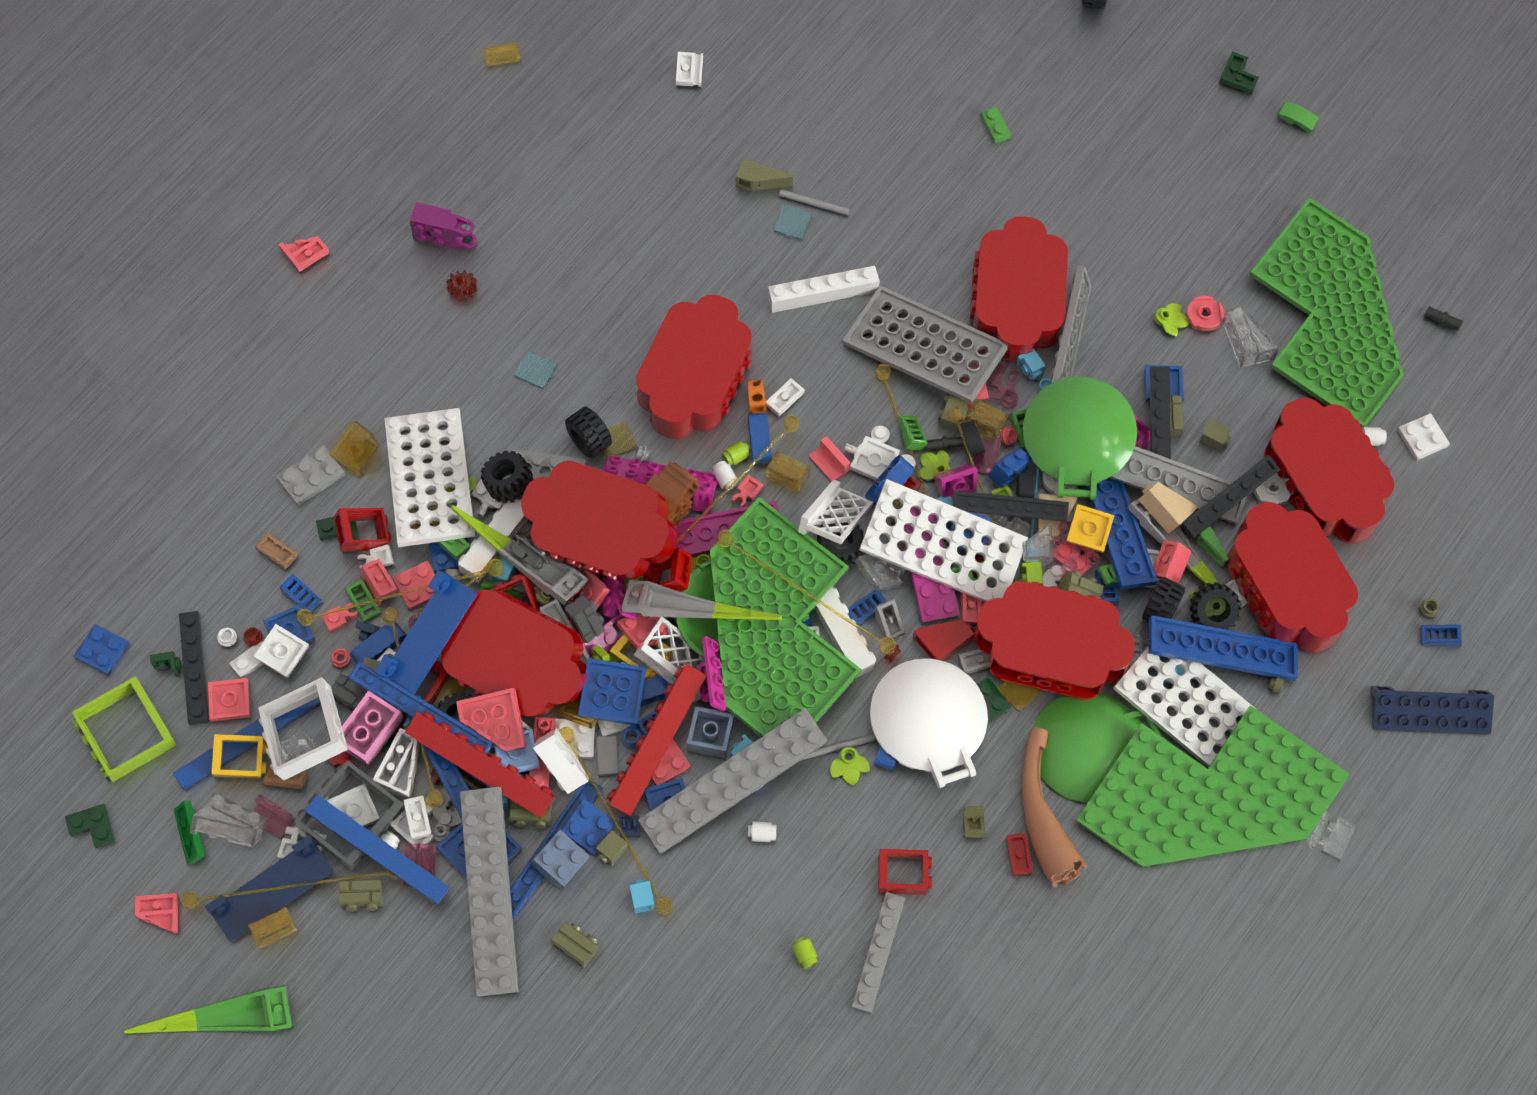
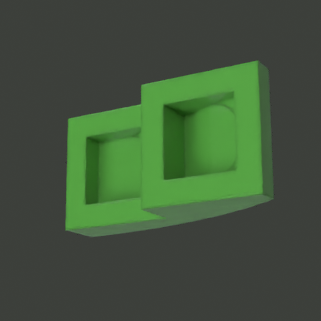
M1288 101L1283 103L1277 115L1289 125L1297 124L1307 133L1313 130L1319 118L1307 109Z

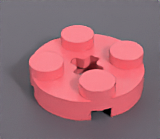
M1198 296L1189 304L1186 316L1192 329L1212 331L1219 328L1224 317V309L1220 302L1214 301L1213 297ZM1205 310L1210 315L1203 316L1201 313Z

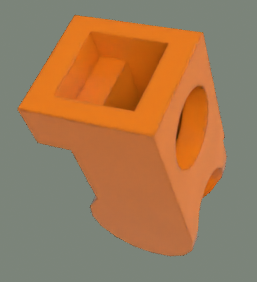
M748 380L749 414L766 413L767 404L763 380Z

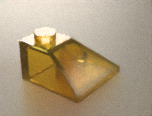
M355 421L348 425L329 455L358 477H361L380 449V445L372 432Z

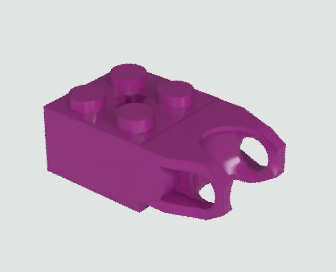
M418 202L415 203L409 220L413 239L421 243H432L438 247L445 246L454 249H471L475 247L477 241L473 234L475 225L470 220L452 214L449 209ZM468 224L471 228L467 231L461 226ZM463 237L472 238V243L464 244L462 242Z

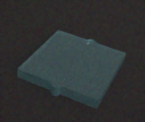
M784 204L774 232L786 235L787 238L792 237L802 241L812 213L801 210L800 207L795 208Z
M528 351L523 361H520V366L514 377L544 389L548 380L552 379L557 363Z

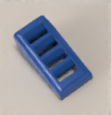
M1095 570L1097 583L1102 585L1101 582L1104 581L1100 577L1099 571ZM1117 583L1104 584L1103 589L1112 588V591H1103L1101 599L1118 607L1119 594ZM1104 595H1112L1113 597H1104Z
M291 574L280 585L281 592L296 605H299L308 615L323 602L294 574ZM301 588L302 590L295 596L294 593ZM307 593L308 595L302 601H300V599ZM311 598H313L314 600L308 606H306L305 604Z
M878 588L848 608V616L850 619L855 620L857 626L874 616L877 606L874 599L879 604L886 601ZM868 602H869L870 605L873 607V609H870V608L868 607V605H867ZM860 607H863V609L866 611V614H863ZM855 610H856V612L858 613V615L860 616V618H858V619L856 618V616H855L854 613H853V611H855Z
M1461 624L1421 625L1422 645L1462 647ZM1427 631H1431V639H1427ZM1435 631H1439V639H1435ZM1443 632H1447V639H1443ZM1451 632L1455 633V639H1451Z

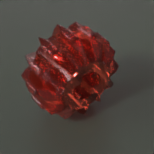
M457 270L456 275L450 274V279H447L446 282L447 292L450 293L452 299L457 297L459 302L462 298L467 301L468 296L474 297V292L478 290L477 279L474 278L472 272L467 274L466 270L463 273Z

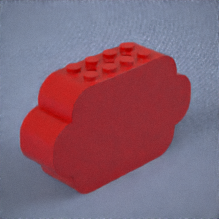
M1013 217L1005 223L1003 230H993L986 233L981 239L979 251H975V259L973 261L974 274L972 277L973 290L971 293L972 306L970 309V319H973L972 327L1006 344L1008 349L1001 359L1007 362L1017 363L1018 356L1032 352L1033 348L1037 352L1038 348L1045 349L1054 346L1059 340L1061 326L1065 319L1068 248L1060 237L1047 234L1044 224L1033 217Z
M714 294L706 295L699 299L696 304L679 302L673 305L667 312L636 376L638 403L644 410L651 412L650 423L658 434L671 439H680L687 436L693 429L698 431L713 430L720 424L723 416H727L730 410L729 403L736 398L737 386L742 385L745 377L744 372L749 370L752 363L751 330L745 323L738 320V308L730 299Z
M1299 398L1288 403L1283 408L1274 427L1272 437L1264 452V458L1269 455L1278 465L1280 470L1277 472V475L1280 479H1287V477L1290 479L1285 482L1286 489L1291 494L1288 499L1294 510H1303L1313 515L1326 537L1334 534L1339 540L1350 544L1368 539L1382 520L1385 513V504L1394 490V480L1390 469L1384 465L1379 452L1371 445L1370 438L1362 431L1359 421L1345 407L1336 404L1322 407L1317 401L1310 398Z
M563 461L557 464L551 471L549 478L539 477L532 480L526 487L522 497V512L527 519L533 522L531 537L538 548L548 552V556L564 563L566 560L567 563L575 567L584 568L596 574L601 573L614 580H618L619 577L626 580L640 578L646 573L650 563L660 564L667 561L672 556L678 541L676 527L666 519L668 505L663 495L648 485L578 462Z
M1264 502L1252 507L1241 523L1236 534V540L1227 553L1229 559L1226 565L1229 569L1230 577L1237 583L1240 594L1248 602L1249 610L1254 613L1259 627L1264 630L1268 638L1278 639L1283 642H1295L1302 650L1310 653H1318L1330 648L1348 624L1347 614L1358 599L1356 585L1313 515L1303 510L1287 512L1284 507L1274 502Z
M1015 582L1006 589L1003 599L994 598L984 603L980 609L974 632L975 644L980 651L989 655L988 666L991 673L997 679L1082 700L1098 696L1105 683H1113L1120 680L1128 669L1135 647L1131 633L1119 626V612L1112 603L1099 599V597L1094 595L1085 596L1077 591L1068 592L1061 590L1056 586H1042L1038 582Z
M481 590L477 592L475 600L445 645L446 647L442 654V664L445 671L450 676L456 678L458 684L474 688L473 692L480 696L515 688L519 711L524 716L545 715L550 713L557 704H571L578 701L582 696V690L587 680V674H585L587 666L580 660L584 650V643L580 634L565 624L502 591Z

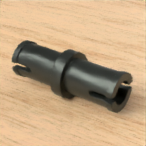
M1431 306L1428 307L1424 317L1439 322V325H1446L1456 331H1459L1463 320L1448 315L1449 312H1442Z
M963 435L949 438L942 436L941 439L927 440L926 450L927 452L936 450L948 451L951 448H963Z

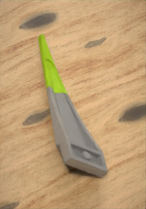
M1138 499L1130 503L1127 509L1140 520L1139 524L1158 542L1163 544L1164 540L1175 541L1191 550L1186 567L1205 584L1218 582L1179 526L1168 534Z
M452 505L451 510L546 595L553 596L563 605L571 600L588 582L589 579L575 568L547 556L548 565L543 562L541 570H534L524 562L528 556L527 554L521 560L511 552L509 546L512 542L516 543V541Z
M630 580L622 604L623 612L642 613V616L782 620V616L779 614L750 610L702 599L650 581Z

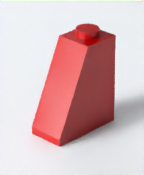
M961 619L914 630L913 639L930 659L946 661L972 642L975 633L973 627Z

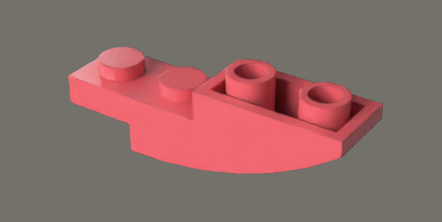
M535 717L533 732L535 743L536 740L555 729V718ZM538 755L540 768L530 770L529 776L536 780L535 784L542 787V785H545L549 788L551 773Z

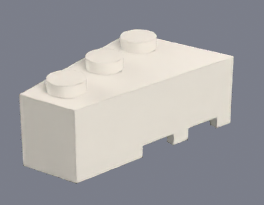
M400 728L373 780L391 795L406 800L412 798L421 743L404 733L406 730Z
M557 728L536 740L533 749L543 760L548 771L555 776L556 782L562 791L565 790L569 794L588 782V774Z

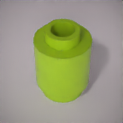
M738 441L724 449L721 455L727 464L734 466L748 458L751 450L746 442Z
M801 937L793 941L794 945L791 948L803 969L818 963V955L810 938L805 939V937Z

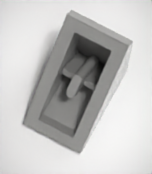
M894 598L876 606L874 617L887 640L905 633Z

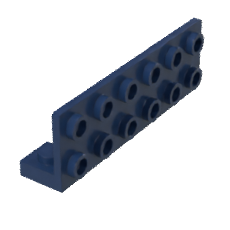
M1371 686V694L1375 697L1374 729L1491 733L1494 695L1489 691L1468 690V694L1395 691L1392 687Z
M309 835L292 846L294 851L227 897L220 895L204 906L207 912L214 917L231 943L334 872Z

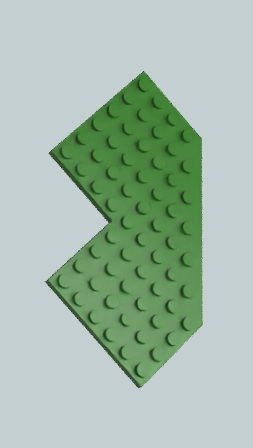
M1308 198L1249 275L1309 315L1272 363L1271 368L1326 406L1336 404L1345 407L1359 421L1362 428L1367 426L1402 379L1404 372L1400 366L1399 352L1394 342L1392 325L1388 319V309L1386 301L1383 299L1380 277L1377 275L1374 253H1372L1370 247V237L1316 201Z
M758 497L711 548L710 563L714 602L782 616V620L716 618L726 709L759 736L763 737L804 708L807 709L815 723H817L859 675L862 669L802 623L806 616L845 574L849 566L808 534L799 533V527Z
M1251 705L1247 708L1208 768L1141 723L1075 821L1140 867L1301 841L1309 838L1350 774Z

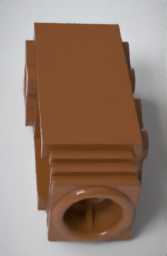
M670 461L659 475L655 473L646 484L666 499L668 505L666 519L672 522L676 528L682 518L691 510L693 502L690 499L701 486L698 483V479L677 463Z

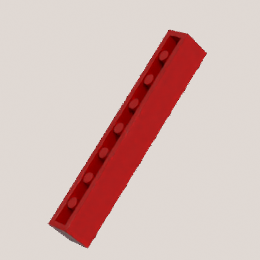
M684 664L682 667L678 666L673 675L675 677L673 684L669 683L664 691L666 697L663 702L659 701L654 710L657 713L654 719L650 718L645 726L647 731L644 737H639L635 745L638 747L635 754H630L626 761L628 766L625 772L621 771L616 781L619 782L615 789L612 788L607 796L609 800L607 805L626 816H631L707 676L688 664Z
M424 711V713L417 712L404 733L490 787H501L504 796L539 818L544 817L556 797L552 794L553 790L545 785H542V787L535 784L536 780L527 774L522 776L518 773L519 769L511 764L506 766L501 762L502 758L494 753L491 755L484 752L485 748L476 742L474 745L467 741L468 737L460 732L455 734L451 731V726L442 721L441 723L434 720L435 716L429 712Z

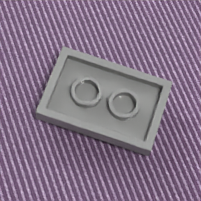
M322 445L276 475V478L296 505L300 506L344 477L345 472L326 447Z

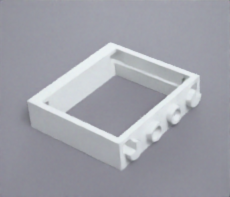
M322 677L258 708L260 713L259 722L264 729L262 735L268 745L266 751L272 761L270 767L273 769L274 775H278L283 781L348 750L331 686ZM319 697L331 741L285 763L274 719Z

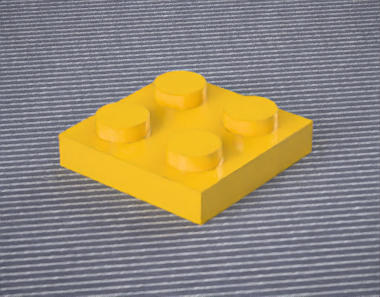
M1077 504L1066 542L1103 553L1114 515Z

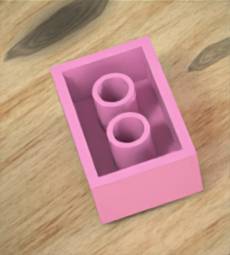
M368 691L342 726L348 748L346 752L369 767L403 721L404 717L401 711Z

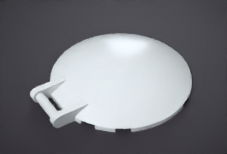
M914 659L890 670L878 683L872 696L870 708L871 727L883 750L898 760V763L908 768L931 772L938 788L945 787L947 783L968 776L970 778L976 776V770L970 757L981 745L988 722L986 703L977 684L960 668L937 659ZM962 765L965 767L963 770L946 776H942L941 773Z

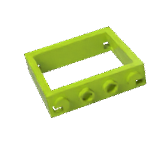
M136 676L72 712L75 717L72 720L77 730L82 729L84 735L81 737L86 746L91 745L93 749L90 752L95 762H101L102 767L99 768L105 778L109 777L112 782L177 746ZM136 692L164 740L112 769L84 720Z

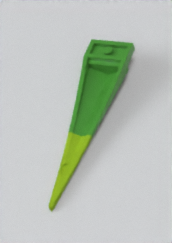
M286 985L255 990L125 1029L123 1033L274 1031L291 1028L292 1020Z

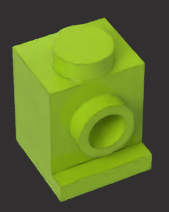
M1041 562L1022 563L1020 568L1021 581L1038 582L1043 586Z

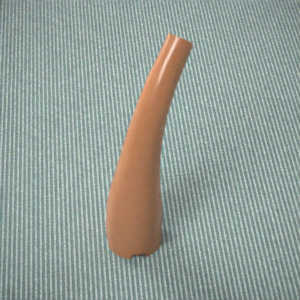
M1032 727L1025 751L1022 774L1024 813L1037 859L1051 885L1057 887L1058 882L1062 881L1065 885L1080 876L1079 870L1082 867L1086 869L1087 864L1043 797L1040 766L1042 750L1046 748L1048 731Z

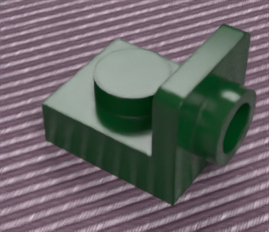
M174 651L150 655V663L154 669L164 670L171 666L174 676L179 675L178 669H181L180 657H176Z

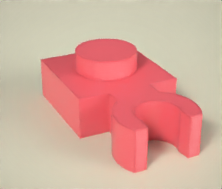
M748 474L738 486L737 492L739 493L733 496L732 503L734 504L737 500H741L740 508L745 507L746 500L753 501L764 485Z
M353 603L347 604L343 610L337 606L321 614L330 633L348 625L346 619H356L359 616L357 611L349 613V610L355 608Z

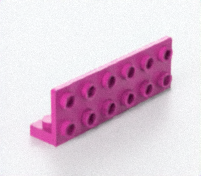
M609 455L603 471L646 485L655 473L659 475L667 465L644 461L640 463L638 459H627L617 455ZM685 469L698 479V483L701 485L697 492L693 494L692 511L711 514L714 493L718 483L715 475L712 472Z

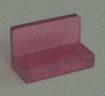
M995 435L994 441L981 438L986 452L975 456L972 464L977 468L978 474L989 476L994 464L997 462L1003 436Z
M259 794L255 799L257 806L248 817L249 820L278 839H282L287 826L291 827L295 821L293 815Z
M420 843L405 845L404 856L434 876L436 845ZM403 881L404 886H409L407 883Z

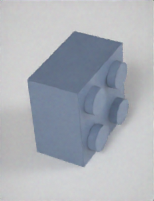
M695 706L687 740V751L726 759L734 724V715Z
M558 830L529 863L560 890L570 881L590 856L564 832Z

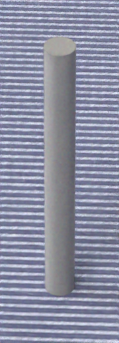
M782 189L779 193L780 197L846 216L849 215L850 209Z
M870 734L823 746L802 760L839 751L845 747H855L876 741L875 736Z

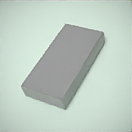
M616 735L596 737L599 777L619 775Z

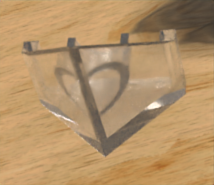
M1051 523L1025 542H1022L1023 561L1030 563L1041 562V565L1046 567L1052 565L1054 557Z

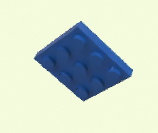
M588 658L585 673L587 674V680L582 690L578 717L637 726L647 667Z
M462 822L436 846V849L467 880ZM505 831L507 859L509 862L522 850V847Z

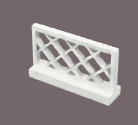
M833 480L802 515L798 532L805 535L808 531H811L842 544L871 509L873 501L839 488L840 482ZM841 495L847 499L840 500L839 496ZM856 504H862V505H864V506H862V507H857ZM844 505H851L852 507L845 508ZM831 506H839V508L832 509ZM848 513H856L857 516H849ZM836 514H843L844 517H837ZM831 515L832 518H824L823 516ZM848 522L849 525L842 526L841 523ZM833 523L836 524V526H834V527H829V526H828V524H833ZM821 524L823 525L822 528H819V527H817V526H814V525H821ZM832 532H840L841 536L835 535Z
M663 617L658 619L642 645L633 654L670 684H673L675 680L673 675L678 666H680L679 664L687 663L693 667L692 663L700 662L702 664L705 662V659L698 655L699 659H691L689 652L691 648L684 641L679 629ZM661 624L667 628L668 635L660 636L659 626ZM679 637L683 641L684 647H676L674 638ZM669 638L671 648L663 649L661 639ZM657 639L659 649L653 650L647 644L650 640ZM685 650L686 660L678 661L677 651ZM672 651L674 661L669 662L665 659L664 652ZM700 689L696 694L693 702H696L699 699H701Z

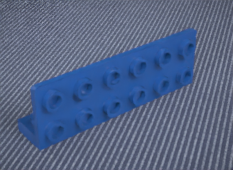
M440 570L437 571L428 585L435 592L394 657L385 654L374 670L377 674L391 679L412 694H415L477 596L476 592Z

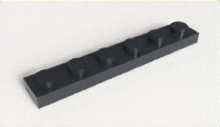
M1150 367L1151 452L1171 459L1170 367Z
M1267 455L1183 521L1181 525L1192 538L1196 537L1277 473L1280 468Z
M954 491L952 506L972 513L1067 522L1069 502Z
M199 611L179 613L188 724L209 722L200 613Z

